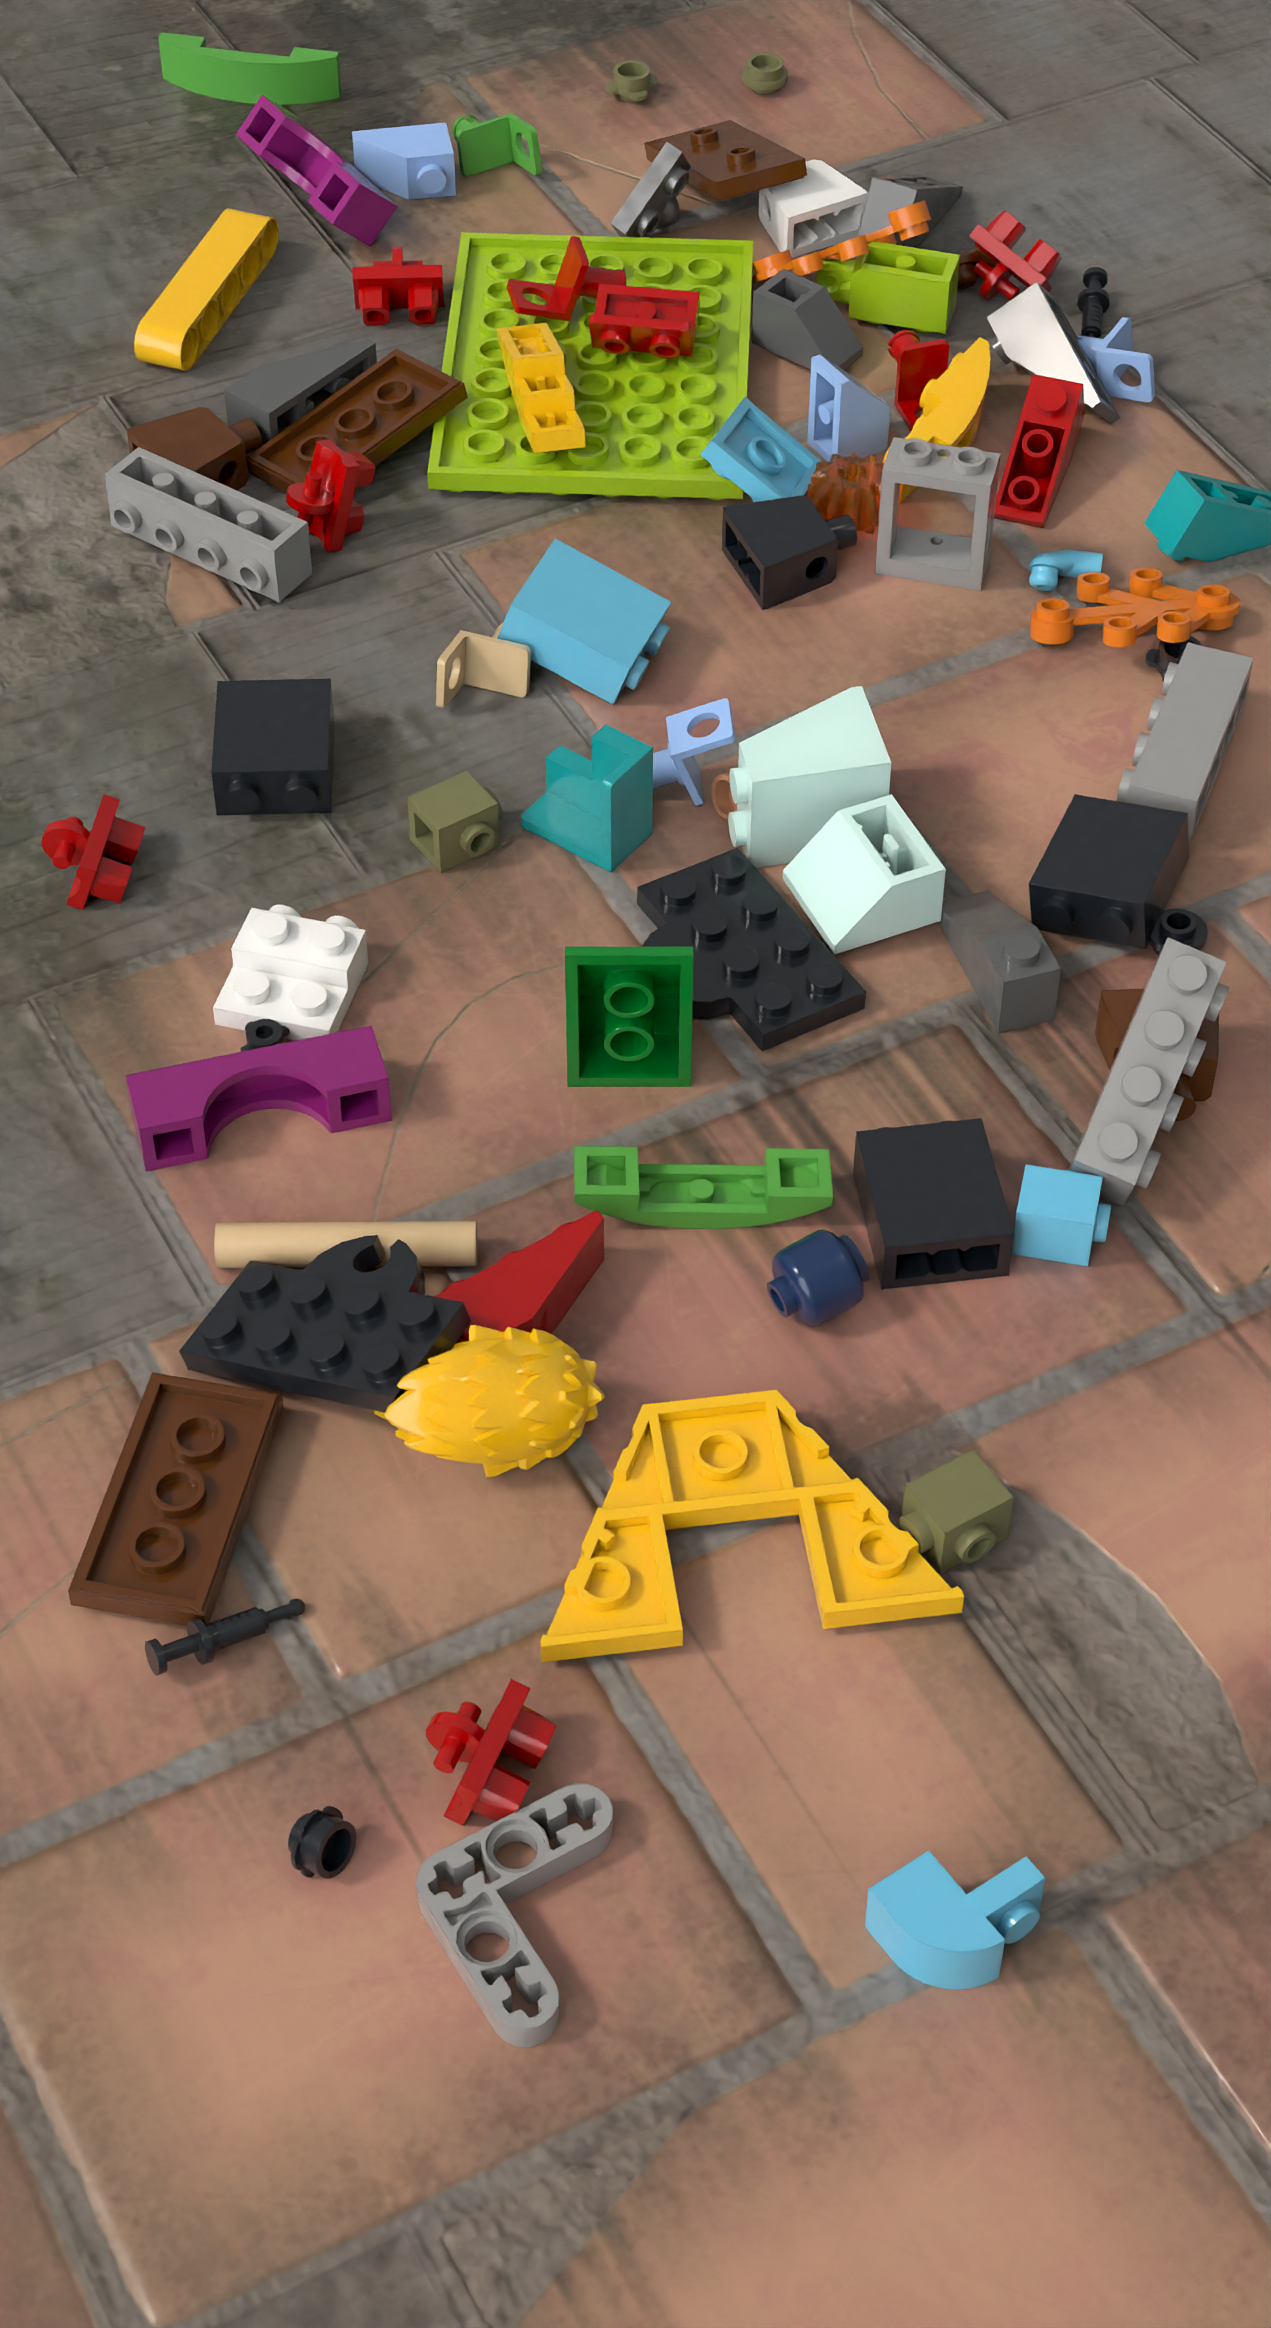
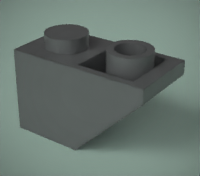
M782 269L753 292V344L808 369H811V358L817 355H822L844 371L863 356L862 345L824 286Z

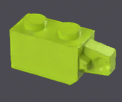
M871 241L868 243L870 252L860 255L857 260L842 262L840 259H822L825 268L817 271L816 283L825 287L832 300L849 305L848 318L863 320L873 325L888 324L912 328L922 333L937 332L946 334L956 307L960 255Z

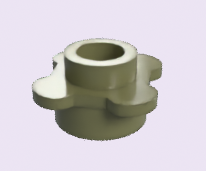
M636 60L623 61L615 65L613 81L605 84V91L610 95H618L621 100L626 102L642 101L648 97V91L651 88L658 86V77L650 74V68L644 62Z

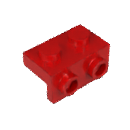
M599 284L595 313L590 315L589 320L592 348L602 349L611 354H624L628 351L652 353L657 357L666 359L675 358L679 355L693 357L700 309V292Z

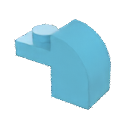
M928 1850L868 1888L865 1928L894 1963L914 1979L943 1989L975 1988L999 1978L1004 1944H1011L1020 1940L1037 1924L1040 1918V1907L1046 1878L1026 1856L966 1894Z

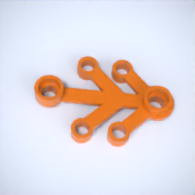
M923 200L887 213L891 225L889 227L852 238L822 251L793 260L789 249L753 262L756 275L752 276L753 283L760 281L765 283L782 269L790 272L794 270V273L799 276L816 272L825 268L822 259H840L842 262L852 260L854 257L870 252L868 243L871 241L897 244L894 235L896 232L899 233L901 241L929 232L927 221L931 220L926 201Z
M1144 567L1132 570L1130 572V593L1110 588V577L1104 573L1087 572L1077 577V598L1084 602H1098L1109 606L1069 609V603L1062 599L1048 598L1040 600L1036 604V609L1031 612L1030 637L1042 644H1062L1069 642L1074 637V625L1103 623V643L1111 647L1123 648L1134 645L1137 637L1157 624L1158 639L1169 643H1180L1187 641L1190 638V633L1197 628L1203 630H1223L1231 627L1234 624V616L1240 612L1241 600L1236 595L1230 593L1229 588L1222 585H1204L1195 592L1162 583L1163 573L1155 568Z

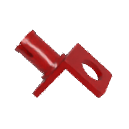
M571 236L555 285L509 279L506 288L516 313L570 321L576 301L580 296L597 298L599 284L626 286V273L620 269L612 270L589 266L580 237ZM523 294L537 295L543 298L547 304L539 305L532 303L524 298Z
M902 330L893 335L889 340L888 345L891 348H888V352L897 363L894 405L911 432L918 419L916 414L923 411L919 402L925 386L931 379L937 380L948 369L950 346L945 339L920 343V339L914 331Z

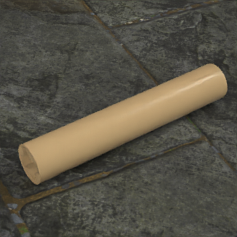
M477 1221L216 1223L214 1235L216 1268H245L249 1261H255L285 1268H305L319 1254L341 1242L363 1236L378 1235L385 1251V1256L382 1263L376 1267H383L388 1262L390 1247L398 1239L407 1243L417 1256L421 1267L477 1266Z

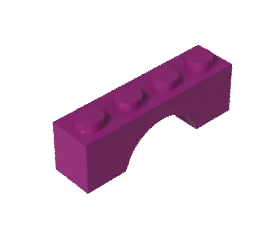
M261 95L236 133L259 157L304 189L311 196L308 202L332 225L369 247L398 207L301 118L264 95Z
M372 1025L125 1075L132 1120L146 1172L208 1159L211 1146L224 1127L243 1115L259 1110L288 1109L298 1111L319 1121L330 1133L392 1121L389 1077Z

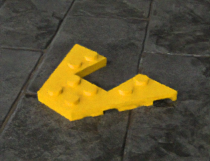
M777 1390L643 1404L632 1428L631 1441L628 1447L622 1451L614 1469V1480L602 1508H597L581 1545V1556L576 1568L570 1571L565 1582L563 1598L547 1635L543 1634L540 1640L541 1662L683 1646V1626L665 1530L799 1515L823 1629L962 1613L964 1595L958 1586L951 1588L918 1552L919 1543L909 1532L899 1530L890 1522L886 1507L859 1478L851 1480L829 1456L830 1447L813 1428L806 1427L799 1422L796 1417V1410Z

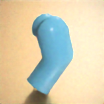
M1070 549L1039 553L1029 563L1028 569L1031 570L1029 583L1034 589L1051 591L1057 587L1058 576L1077 578L1080 574L1087 572L1101 573L1103 553Z

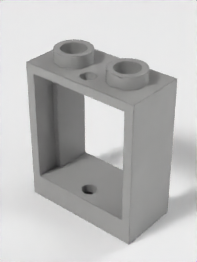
M893 437L882 469L875 574L981 591L991 556L1001 454L982 451L975 447L961 448L929 443L917 438L903 439ZM900 484L976 495L972 538L897 526Z

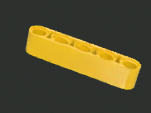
M229 208L223 211L140 321L134 341V352L139 361L183 371H189L272 259L279 237V226L276 218Z

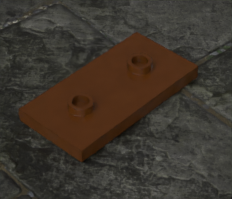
M731 120L644 143L646 157L650 162L654 161L666 142L683 152L691 165L688 171V183L719 201L802 179L807 175L805 158Z
M395 349L246 458L249 473L278 490L287 493V489L291 484L305 482L306 474L311 470L316 442L328 439L344 452H361L374 463V466H377L467 399L465 385L463 382Z
M152 1372L69 1587L68 1593L71 1605L187 1626L189 1620L200 1618L204 1624H208L284 1409L282 1394Z

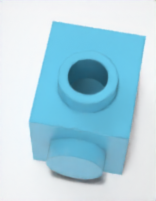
M1026 1164L1016 1211L1012 1254L1088 1267L1092 1241L1101 1243L1106 1241L1111 1205L1099 1203L1103 1177Z

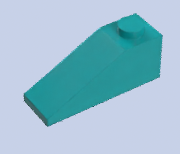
M1176 470L1144 524L1159 540L1157 547L1167 556L1178 561H1184L1186 557L1207 562L1271 545V491Z

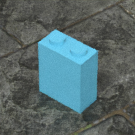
M555 538L511 603L497 638L529 646L532 661L614 705L625 686L635 690L650 662V660L643 657L647 652L655 657L670 630V627L662 623L671 601Z

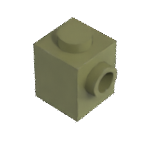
M464 771L407 797L410 840L440 873L500 846L499 820L502 819L500 802L491 789H484L468 771Z
M974 1449L905 1484L902 1516L899 1519L900 1530L910 1533L919 1543L918 1552L920 1554L924 1553L941 1574L961 1562L973 1563L978 1561L995 1544L1008 1538L1014 1497Z

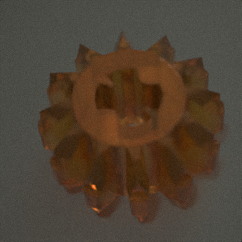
M854 451L851 456L847 457L832 454L830 461H822L816 464L815 472L811 475V484H808L807 497L825 520L848 514L854 521L856 531L873 534L875 527L879 525L881 481L884 463H877L875 455L863 458L858 457Z

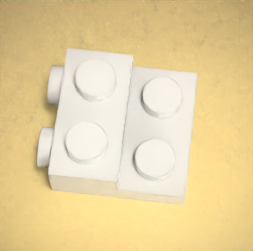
M274 905L269 911L251 908L231 948L233 967L213 1006L215 1025L245 1031L246 1024L251 1021L271 1019L289 1029V1034L284 1036V1039L294 1041L338 1032L369 964L366 930L359 929L353 921L343 916H331L326 922L303 918L296 910L286 905Z

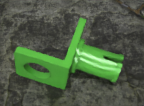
M513 113L480 122L476 117L466 114V119L460 116L454 122L452 135L457 142L460 170L464 176L469 177L512 162L517 163L533 175L542 173L538 132L536 128ZM522 135L527 141L529 148V156L526 154L522 143Z

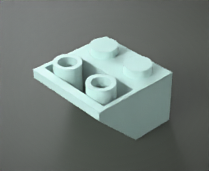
M892 794L838 810L783 869L782 879L834 955L941 921L946 869Z

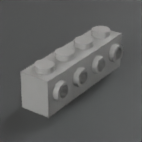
M140 447L104 474L111 525L125 533L131 534L166 552L177 555L277 602L284 599L312 575L308 522Z
M1187 643L1179 664L1170 662L1162 686V695L1165 698L1155 697L1147 724V730L1151 732L1150 734L1141 732L1138 737L1132 760V766H1136L1135 770L1125 769L1120 782L1117 801L1188 813L1189 845L1191 844L1246 703L1254 658Z
M1167 938L1154 964L1069 1167L1070 1171L1103 1177L1100 1198L1122 1207L1135 1185L1146 1189L1161 1155V1153L1150 1149L1158 1128L1168 1133L1170 1132L1184 1097L1173 1093L1181 1073L1190 1077L1193 1076L1207 1043L1196 1038L1204 1018L1215 1022L1229 990L1228 986L1219 983L1227 963L1226 961L1171 938Z

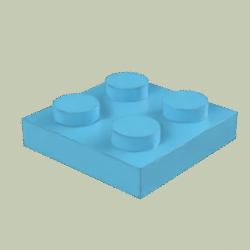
M746 397L734 409L700 454L711 464L713 470L718 475L734 482L751 496L753 502L804 496L825 465L824 462Z

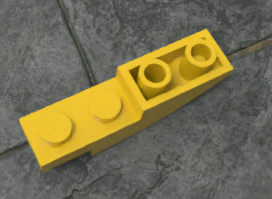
M979 337L964 353L959 352L955 355L948 369L937 380L931 379L927 383L919 402L920 407L923 408V413L917 419L912 431L905 439L917 438L935 444L961 448L972 447L978 434L989 379V341ZM888 451L886 452L885 457H884V459H883L882 469H883V466H884V463H885V460H886ZM900 484L899 503L917 486Z

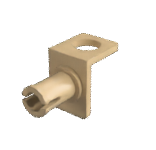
M504 622L498 626L492 637L460 630L437 662L436 706L446 708L464 684L517 697H525L529 692L530 647L498 639L497 637ZM452 663H453L452 673H451V677H450V679H449V673H450V669H451V666H452Z

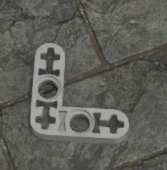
M574 1783L562 1787L523 1807L516 1813H512L434 1853L422 1863L417 1872V1902L422 1916L495 2032L505 2042L516 2047H532L544 2043L554 2034L559 2024L560 2000L559 1991L553 1977L506 1904L597 1857L607 1849L613 1838V1806L609 1797L600 1788L593 1785ZM577 1813L583 1820L593 1817V1828L584 1831L577 1823L568 1825L567 1816ZM542 1827H545V1828H546V1830H547V1836H546L545 1830H544ZM556 1837V1849L552 1850L550 1849L548 1838L550 1840ZM523 1842L530 1845L537 1855L528 1866L520 1869H509L502 1866L496 1860L495 1854L504 1844ZM476 1861H482L483 1870L487 1880L490 1882L489 1884L484 1882L482 1871L475 1874ZM448 1879L454 1887L463 1885V1896L453 1899L446 1891L438 1893V1883ZM482 1933H495L502 1936L508 1942L509 1948L498 1960L481 1962L472 1958L467 1953L466 1947L469 1941ZM514 1975L516 1978V1988L524 2000L529 2004L538 2001V2015L529 2018L523 2010L512 2012V1994L506 1982Z

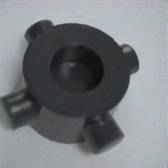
M271 1019L251 1021L245 1026L247 1044L241 1047L240 1050L243 1052L284 1043L283 1037L289 1034V1029Z

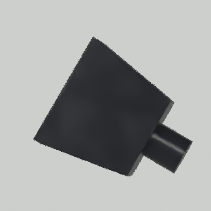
M805 496L723 507L722 551L762 610L772 608L832 583L836 578L837 550L853 547L857 543V531L850 515L847 514L825 520L812 501Z

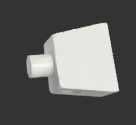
M813 159L807 161V175L802 179L759 190L760 221L779 251L783 252L790 249L792 258L858 237L868 192L822 160Z

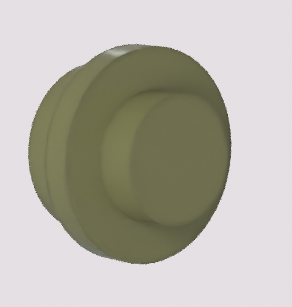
M763 52L750 56L747 60V65L742 70L743 83L758 94L774 93L777 89L783 87L788 80V71L784 67L783 59L773 53Z

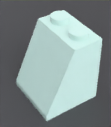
M862 686L851 687L739 743L738 768H731L729 774L731 794L734 803L737 804V811L729 812L728 826L733 846H742L744 855L756 868L790 863L838 810L889 795L891 760Z

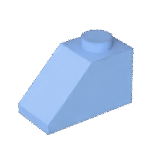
M446 123L352 131L354 167L374 186L408 200L456 195L454 152Z
M822 355L812 357L807 444L836 470L886 451L888 448L889 426L891 424L890 407L887 403L874 394L861 381Z

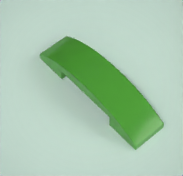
M161 32L158 37L163 79L197 94L256 104L261 95H264L278 105L323 102L338 99L342 94L339 52L294 47L290 56L287 57L207 48L205 37Z
M574 1146V1203L592 1211L597 1210L601 1214L634 1223L680 1229L752 1227L812 1214L832 1206L833 1203L829 1149L766 1148L764 1165L638 1164V1147Z

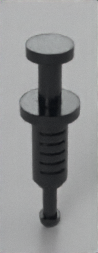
M1092 267L1084 272L1083 284L1087 289L1080 292L1077 300V306L1083 313L1081 335L1093 338L1101 336L1103 313L1110 306L1109 294L1102 289L1107 285L1108 274L1099 267Z
M295 1598L290 1600L289 1604L266 1612L262 1608L253 1607L208 1624H204L200 1618L189 1620L187 1622V1637L162 1646L156 1638L145 1642V1653L153 1673L158 1676L167 1672V1662L193 1653L202 1665L213 1662L214 1651L265 1634L271 1622L291 1615L297 1617L303 1614L305 1603L301 1599Z

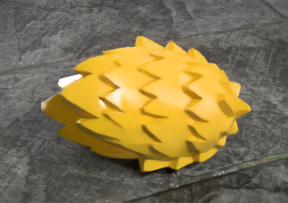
M470 1325L469 1341L456 1343L451 1350L427 1359L429 1364L419 1367L402 1377L397 1386L407 1391L391 1403L385 1413L374 1410V1414L388 1420L391 1425L397 1427L398 1430L395 1431L396 1437L405 1440L404 1444L409 1449L434 1455L443 1460L483 1464L485 1476L494 1477L518 1466L521 1469L528 1470L546 1457L553 1458L562 1454L581 1436L585 1422L597 1418L598 1410L596 1403L602 1401L605 1397L600 1388L594 1383L598 1364L595 1361L581 1359L573 1347L556 1336L534 1328L531 1333L507 1327L505 1332Z

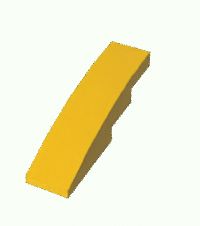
M539 323L497 328V338L509 385L533 453L586 447L584 425L575 410L574 389L565 374L564 353L548 324Z

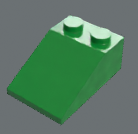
M565 946L567 1087H691L693 947Z

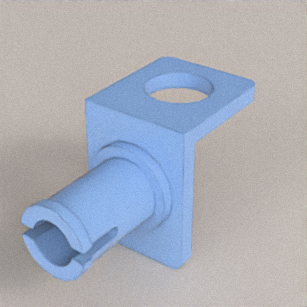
M1122 317L1104 339L1076 335L1093 368L1097 369V375L1108 396L1141 402H1151L1155 397L1153 357L1150 354L1133 352L1130 318ZM1130 365L1138 370L1142 379L1141 385L1137 387L1128 386L1120 380V377Z
M727 698L666 717L669 740L667 743L668 748L653 753V789L678 781L680 785H685L695 806L704 804L700 768L694 755L731 744L735 741L732 707ZM713 718L720 721L717 729L710 735L700 738L690 735L693 727L702 720Z

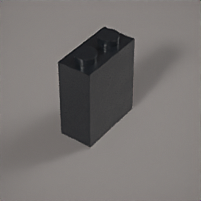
M331 678L217 681L211 770L216 815L332 813L334 710Z
M1075 794L1029 882L1031 923L1043 931L1146 949L1162 911L1165 910L1189 859L1188 813Z
M982 1118L856 1131L853 1176L881 1290L1009 1276L1014 1231Z

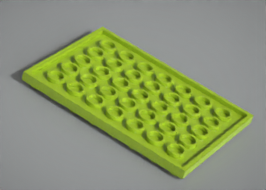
M461 232L442 372L463 382L468 398L434 422L427 471L428 490H448L450 492L494 491L504 494L517 492L551 493L554 495L593 494L608 497H618L621 495L655 496L663 499L672 497L709 498L712 500L743 499V490L731 480L718 475L713 470L711 464L700 454L743 398H747L754 240ZM571 236L580 237L589 266L624 270L626 273V286L700 292V309L693 357L679 355L675 358L666 359L657 357L652 353L628 351L624 354H611L602 349L592 348L589 320L590 315L595 313L597 298L580 296L576 301L570 321L518 314L514 311L506 288L508 280L516 279L555 285ZM523 294L524 298L532 303L539 305L547 304L543 298L537 295ZM539 323L548 324L564 353L565 374L574 389L575 410L584 425L586 447L533 453L509 385L497 338V328Z

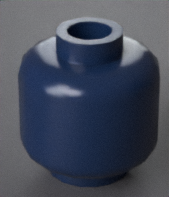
M821 1229L781 1249L773 1257L772 1273L774 1280L767 1283V1290L774 1306L783 1317L787 1318L793 1314L803 1324L817 1327L855 1307L863 1299V1283L869 1280V1271L861 1252L848 1236L842 1235L837 1237L834 1233Z

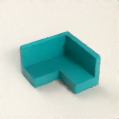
M607 724L592 736V761L559 745L546 757V793L521 814V826L612 873L653 834V747Z

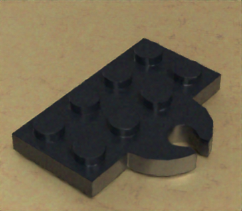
M739 848L637 887V905L658 928L650 933L641 947H693L692 1018L709 1019L730 1014L761 1051H765L865 1009L866 991Z
M378 1235L363 1236L341 1242L324 1251L302 1271L249 1261L179 1352L188 1370L385 1413L388 1406L407 1391L397 1386L402 1377L419 1367L429 1364L427 1359L451 1350L471 1323V1319L464 1302L424 1295L425 1275L417 1256L407 1243L399 1239L390 1247L388 1262L383 1267L368 1272L382 1263L385 1251Z

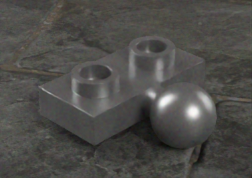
M666 142L611 221V226L620 237H649L656 228L669 227L676 221L679 215V203L676 197L682 192L688 182V171L691 165L683 152L670 143Z

